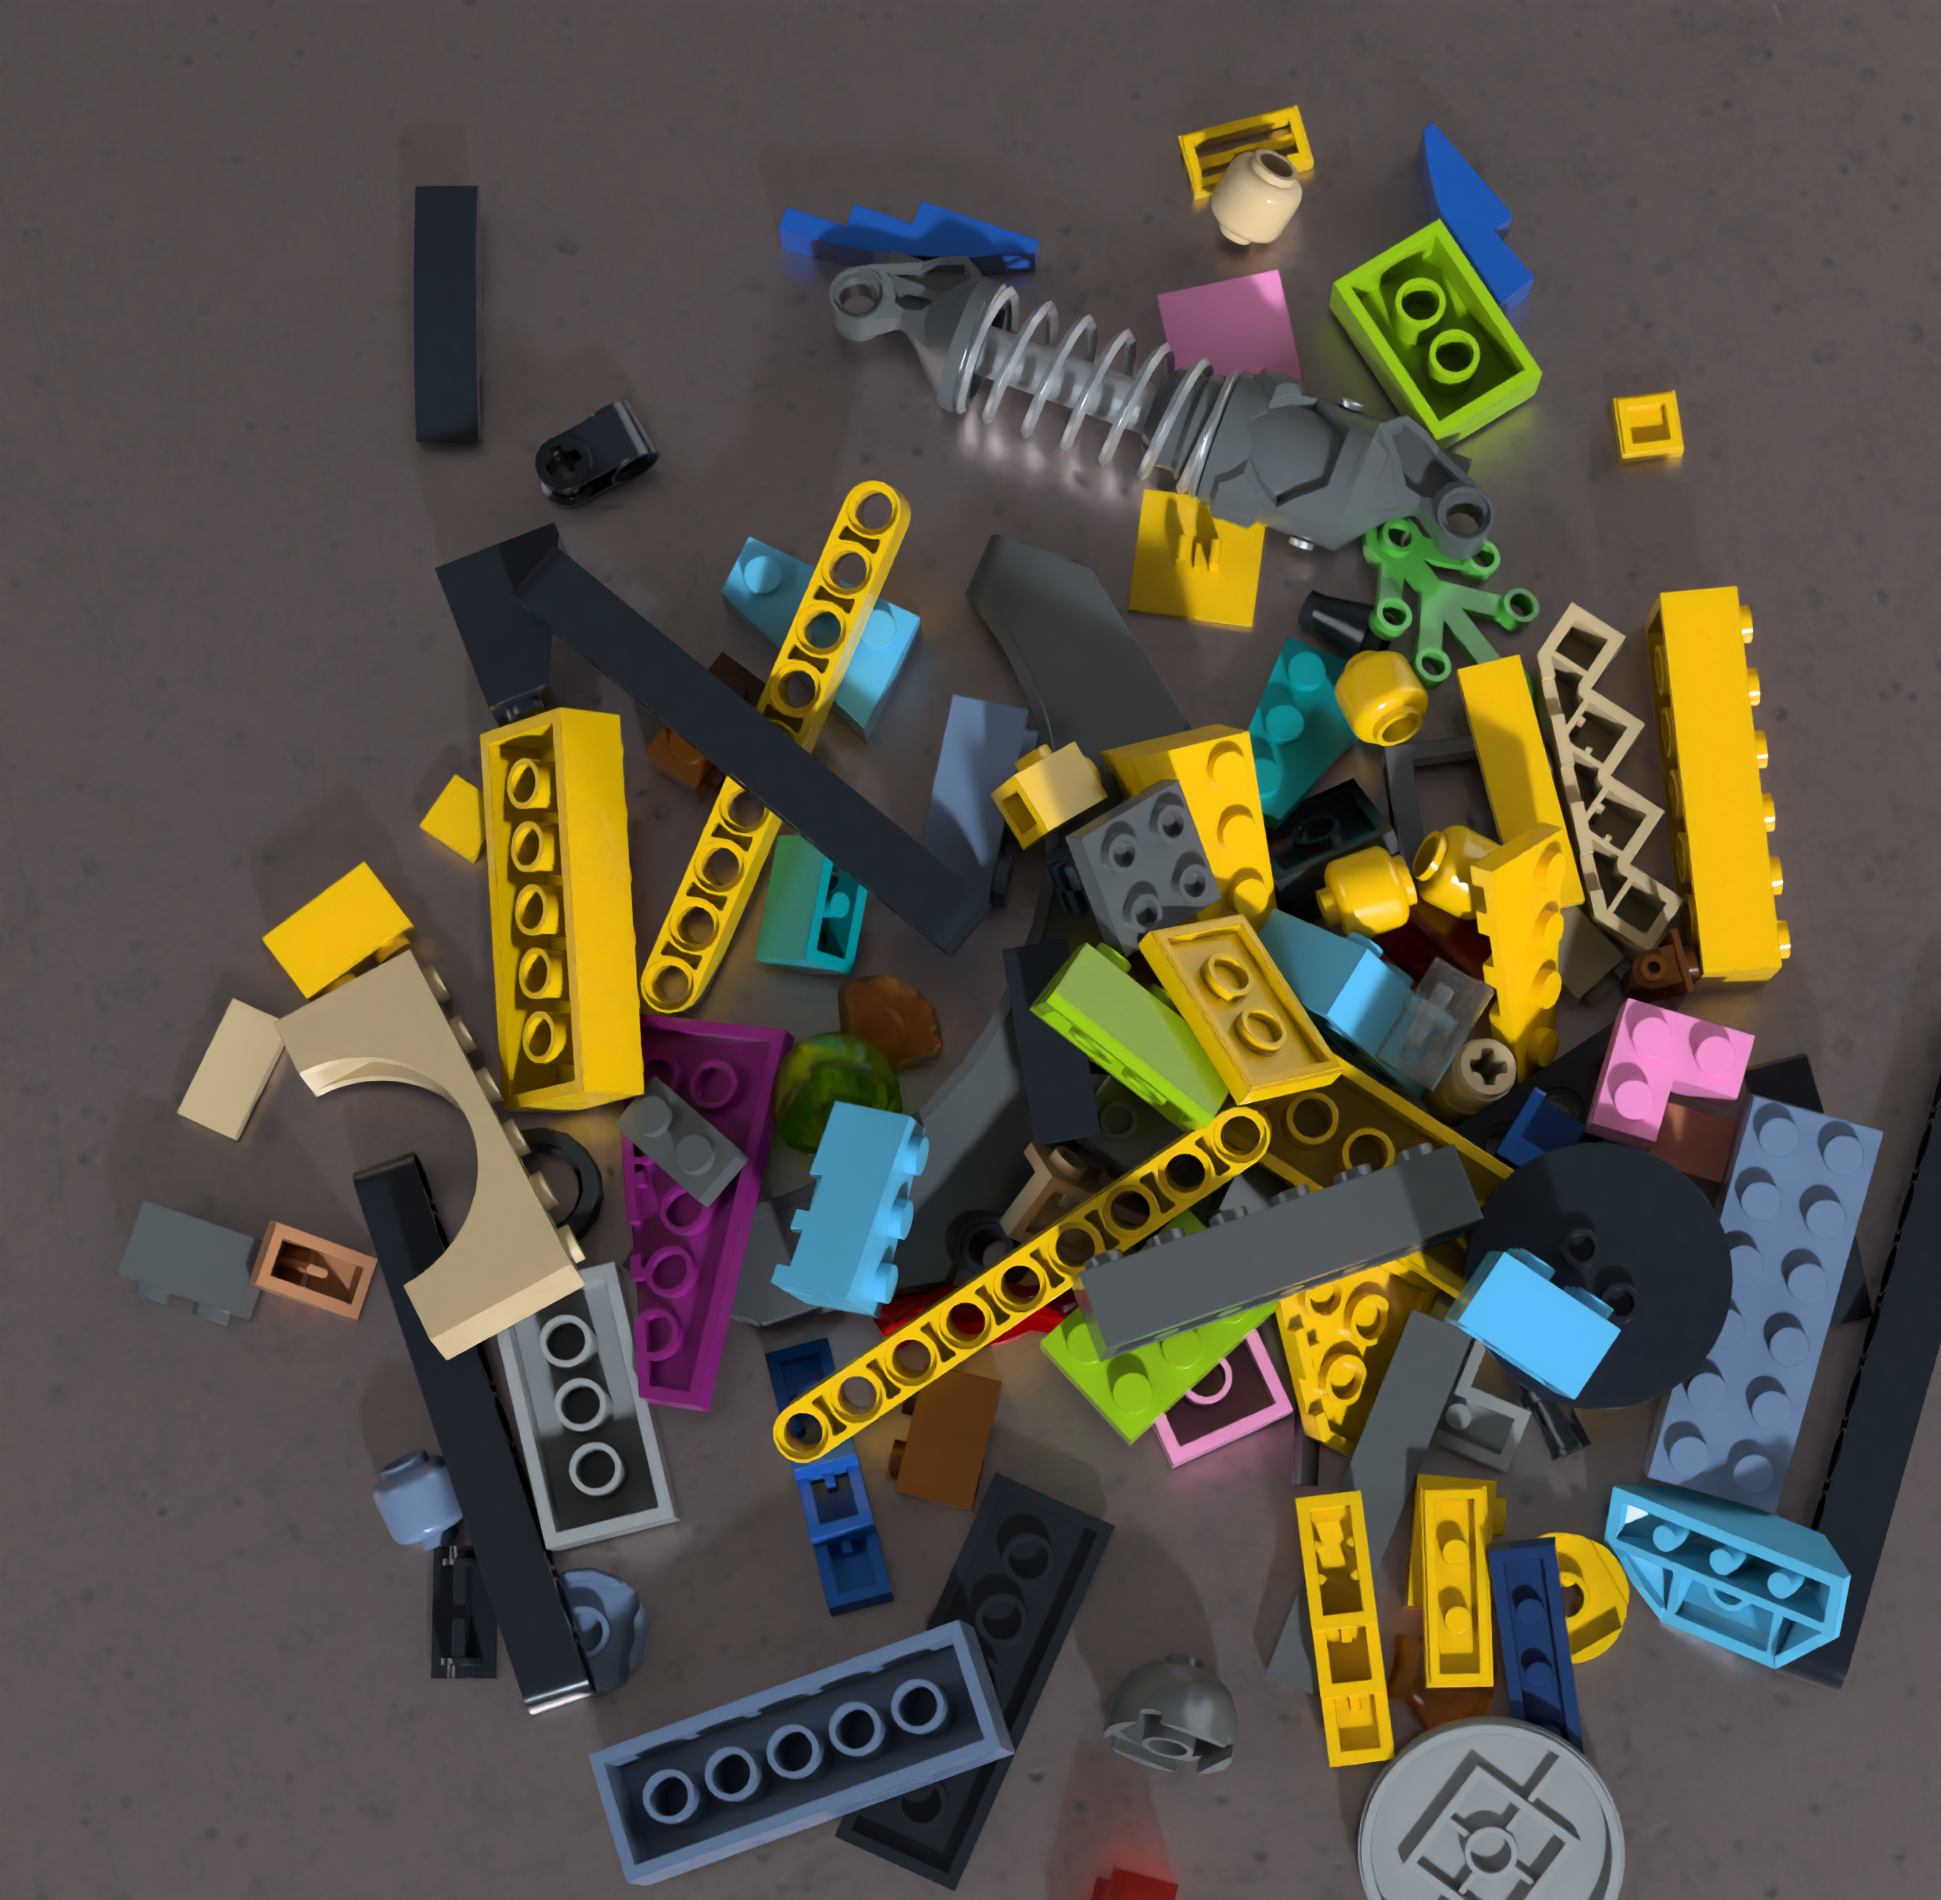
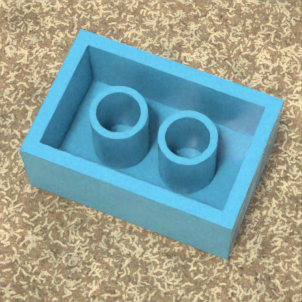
M1509 1248L1507 1252L1488 1251L1444 1318L1553 1392L1575 1400L1621 1331V1329L1607 1321L1614 1309L1581 1287L1577 1289L1573 1286L1571 1288L1565 1286L1562 1291L1549 1282L1556 1271L1523 1248H1520V1250Z

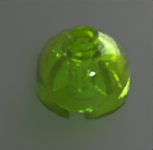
M830 1031L814 1034L796 1043L788 1051L780 1065L774 1096L776 1124L781 1129L783 1139L788 1146L807 1156H816L835 1101L898 1114L903 1112L899 1081L891 1062L877 1045L856 1033Z

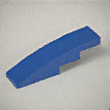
M921 201L913 223L854 204L846 226L787 207L778 229L783 250L847 267L887 264L892 250L922 261L939 257L968 256L984 276L1035 272L1040 261L1039 240Z
M827 1337L765 1353L779 1414L794 1398L836 1370ZM798 1413L792 1416L791 1429L800 1441L815 1443L822 1439L821 1424L813 1415ZM853 1435L820 1458L809 1463H797L790 1460L831 1617L895 1601Z

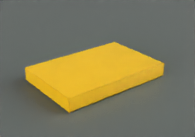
M1243 914L1149 931L1138 944L1139 949L1165 990L1169 993L1181 1016L1188 1023L1238 1106L1332 1085L1343 1072L1339 1062Z

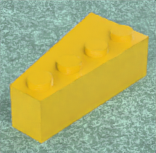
M1213 724L1101 751L1100 753L1109 773L1115 775L1124 796V800L1121 801L1122 803L1161 779L1179 780L1222 898L1177 926L1243 914L1258 935L1273 909L1278 908L1249 731L1221 724Z

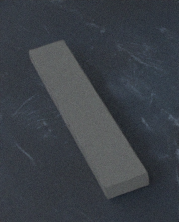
M1413 1308L1410 1311L1337 1492L1361 1490L1373 1582L1472 1339V1336L1457 1326ZM1304 1574L1266 1668L1265 1675L1320 1697Z

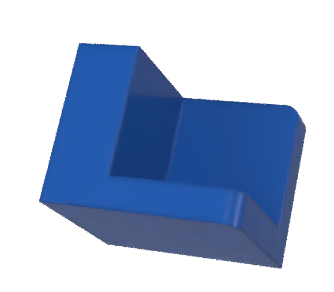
M1535 1087L1529 1094L1492 1155L1514 1171L1542 1154L1577 1144L1585 1131V1126L1582 1122L1545 1101L1544 1098L1547 1093L1538 1087Z

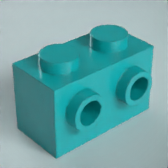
M779 835L777 838L755 960L802 975H852L867 890L800 835Z

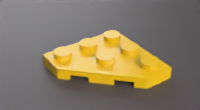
M1394 1260L1275 1301L1278 1304L1275 1309L1276 1318L1305 1436L1352 1458L1411 1309L1413 1308L1429 1315L1439 1293V1287L1401 1262Z

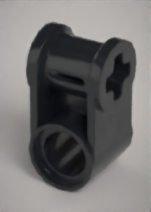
M621 400L602 407L585 421L556 437L548 439L540 446L536 454L535 467L540 479L543 495L546 499L557 507L572 509L583 505L585 502L618 484L628 482L642 475L655 465L660 458V453L630 403L626 400ZM566 465L567 469L571 472L575 471L576 475L566 480L562 473H556V469Z

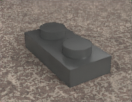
M654 1076L645 1086V1094L637 1096L613 1125L696 1200L708 1208L750 1158L667 1084Z

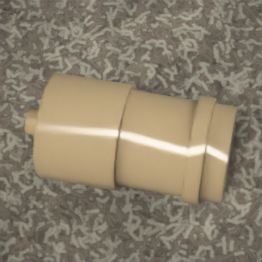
M1485 1038L1469 1041L1459 1048L1455 1055L1443 1062L1433 1075V1078L1423 1092L1426 1108L1432 1117L1440 1123L1457 1127L1509 1092L1514 1084L1517 1069L1514 1056L1505 1045L1497 1040Z

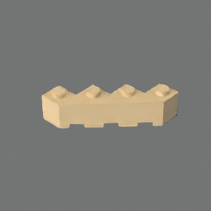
M1571 602L1537 653L1529 672L1534 681L1535 699L1545 743H1549L1552 752L1554 785L1585 897L1584 903L1580 904L1582 912L1625 956L1634 961L1639 954L1653 948L1684 901V898L1630 864L1665 811L1612 777L1645 725L1644 722L1593 690L1617 655L1626 636Z

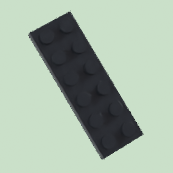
M995 1472L925 1631L958 1619L974 1627L1016 1753L1115 1526ZM1015 1754L843 1815L834 1837L956 1891Z

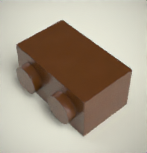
M925 1363L924 1369L928 1368L930 1364ZM950 1369L903 1401L901 1414L912 1416L907 1441L895 1439L886 1477L897 1480L895 1488L897 1495L973 1512L1001 1394V1381Z

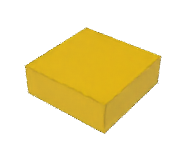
M1675 390L1612 399L1610 405L1619 464L1682 456L1684 444Z
M455 774L419 826L424 832L473 864L487 846L484 794Z

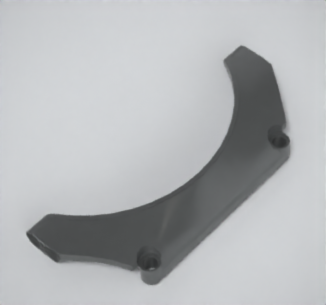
M992 535L965 595L1001 643L1022 685L1036 731H1039V747L1048 744L1052 753L1075 741L1083 756L1089 758L1097 767L1101 776V785L1109 796L1081 818L1047 836L1046 857L1047 854L1053 853L1052 849L1056 845L1067 844L1066 836L1120 805L1121 801L1124 800L1114 774L1109 773L1100 753L1101 751L1192 730L1139 645L1099 579L1098 574L1092 568L1069 557L1006 536ZM1044 859L1043 878L1033 923L1025 946L1067 938L1069 954L1071 955L1078 946L1086 942L1094 949L1100 942L1105 944L1095 915L1091 914L1089 910L1083 915H1074L1073 912L1067 914L1064 912L1047 870L1046 860ZM1008 987L991 1020L963 1061L929 1100L911 1115L914 1120L925 1128L924 1137L928 1138L929 1152L922 1174L920 1176L914 1175L908 1200L913 1202V1219L907 1237L904 1240L898 1239L893 1264L897 1265L898 1281L894 1296L936 1289L941 1286H952L958 1269L977 1275L987 1268L983 1266V1254L988 1245L994 1241H1005L1006 1248L1003 1256L1022 1244V1242L1007 1237L999 1223V1220L1035 1173V1170L1024 1154L1030 1142H1035ZM1088 1059L1091 1074L1111 1075ZM1074 1140L1043 1145L1052 1150H1055L1057 1146H1063L1076 1154L1080 1148V1144ZM817 1180L800 1189L756 1204L730 1318L768 1332L772 1328L835 1310L804 1303L771 1283L777 1264L786 1266L791 1264L801 1234L792 1232L790 1226L796 1209L809 1211ZM1014 1266L1009 1268L1005 1274V1282H1019L1029 1267Z

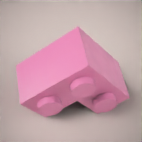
M1627 998L1617 1012L1585 1123L1584 1133L1646 1151L1656 1142L1670 1091L1727 1108L1738 1098L1755 1036Z

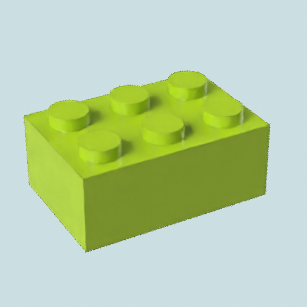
M1440 218L1333 282L1329 307L1400 415H1408L1424 428L1438 447L1447 449L1536 394L1543 374Z
M1186 1209L1158 1234L1183 1227L1187 1236L1207 1228L1189 1209ZM1147 1244L1138 1252L1148 1249ZM1273 1302L1102 1362L1099 1361L1081 1310L1078 1307L1040 1342V1349L1130 1446L1272 1315L1278 1304Z

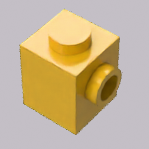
M1075 741L1052 753L1048 744H1044L1014 763L1018 773L990 794L1023 850L1081 818L1109 797L1101 785V776L1097 767L1089 758L1083 756Z

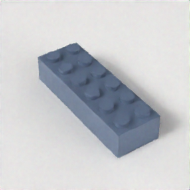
M1747 1092L1714 1208L1724 1229L1732 1261L1733 1284L1728 1315L1714 1347L1705 1360L1689 1377L1662 1395L1642 1464L1647 1477L1776 1513L1884 1131L1872 1126Z
M958 1619L588 1754L626 1883L649 1886L1015 1754V1750L975 1629Z

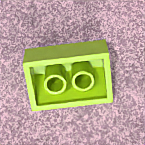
M1086 942L1078 946L1034 1001L1029 1010L1081 1049L1087 1056L1183 1132L1207 1128L1227 1097L1229 1089L1188 1023L1179 1016L1180 1012L1171 1000L1169 993L1155 984H1152L1148 990L1127 975V972L1132 967L1131 964L1108 945L1100 942L1094 949Z

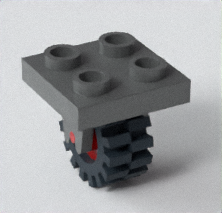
M1161 779L1066 836L1067 844L1056 845L1052 849L1053 853L1047 854L1045 857L1047 870L1064 912L1067 914L1073 912L1074 915H1083L1089 910L1091 914L1095 915L1105 944L1124 958L1139 950L1138 944L1149 931L1175 927L1222 898L1179 780Z

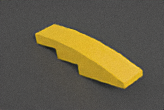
M1361 1490L1295 1498L1329 1766L1332 1768L1395 1759Z

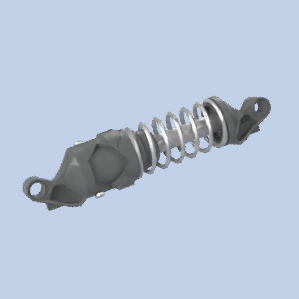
M892 250L887 264H869L847 268L837 274L831 283L829 292L833 326L838 333L848 340L862 342L871 340L880 334L902 330L917 351L939 408L950 412L957 410L958 414L967 411L976 399L985 377L993 380V384L982 413L985 424L994 420L1007 385L1032 394L1020 430L1024 438L1032 435L1046 400L1070 408L1059 443L1062 452L1071 449L1085 414L1107 421L1108 426L1098 456L1101 466L1110 463L1125 428L1142 434L1140 440L1142 455L1137 469L1140 481L1149 477L1154 466L1172 472L1174 479L1177 480L1176 489L1179 495L1188 491L1191 499L1197 497V502L1208 505L1212 517L1246 530L1256 523L1291 535L1289 539L1290 544L1309 551L1313 549L1314 544L1335 551L1372 529L1384 525L1389 520L1402 519L1408 516H1415L1419 519L1438 551L1450 559L1464 560L1472 558L1482 550L1487 541L1493 524L1494 510L1492 502L1467 475L1473 459L1438 447L1430 434L1408 415L1379 419L1363 413L1364 405L1357 401L1342 397L1338 404L1304 391L1302 380L1267 367L1257 374L1244 370L1241 374L1240 369L1237 368L1226 377L1214 372L1206 356L1192 364L1189 370L1179 368L1174 371L1175 355L1168 342L1154 349L1142 365L1136 378L1132 377L1136 357V340L1129 328L1116 334L1111 339L1097 363H1094L1097 346V326L1090 314L1074 322L1057 349L1059 319L1058 311L1051 300L1036 307L1018 333L1020 299L1017 292L1012 286L1007 288L1005 283L1000 285L999 281L984 276L968 256L939 257L922 261ZM858 295L866 296L874 302L872 308L863 313H852L843 307L846 300ZM1007 311H1008L1006 331H1005V330H1003V326H1004V322H1005L1006 315H1007ZM1047 313L1044 344L1030 340L1037 325ZM1085 329L1083 357L1079 358L1069 354L1077 338ZM1124 343L1121 372L1108 368ZM1163 358L1160 385L1148 383L1153 371ZM1456 513L1467 514L1475 520L1478 529L1473 533H1458L1449 526L1446 518Z

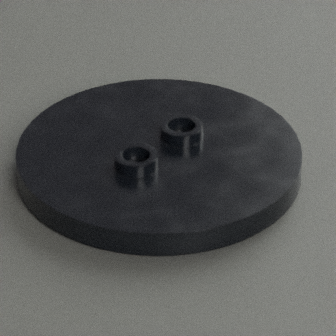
M1600 1142L1569 1145L1542 1154L1517 1168L1499 1184L1482 1206L1481 1212L1484 1219L1468 1238L1463 1269L1464 1287L1488 1251L1507 1252L1509 1248L1513 1250L1515 1248L1519 1250L1523 1248L1556 1271L1549 1282L1562 1291L1565 1286L1570 1288L1573 1286L1577 1289L1581 1287L1614 1309L1607 1321L1621 1329L1575 1400L1553 1392L1484 1345L1499 1367L1527 1390L1552 1402L1574 1408L1607 1410L1631 1407L1659 1397L1679 1385L1698 1368L1714 1347L1726 1321L1732 1295L1733 1275L1730 1249L1721 1222L1708 1199L1684 1173L1670 1163L1651 1153L1621 1144Z

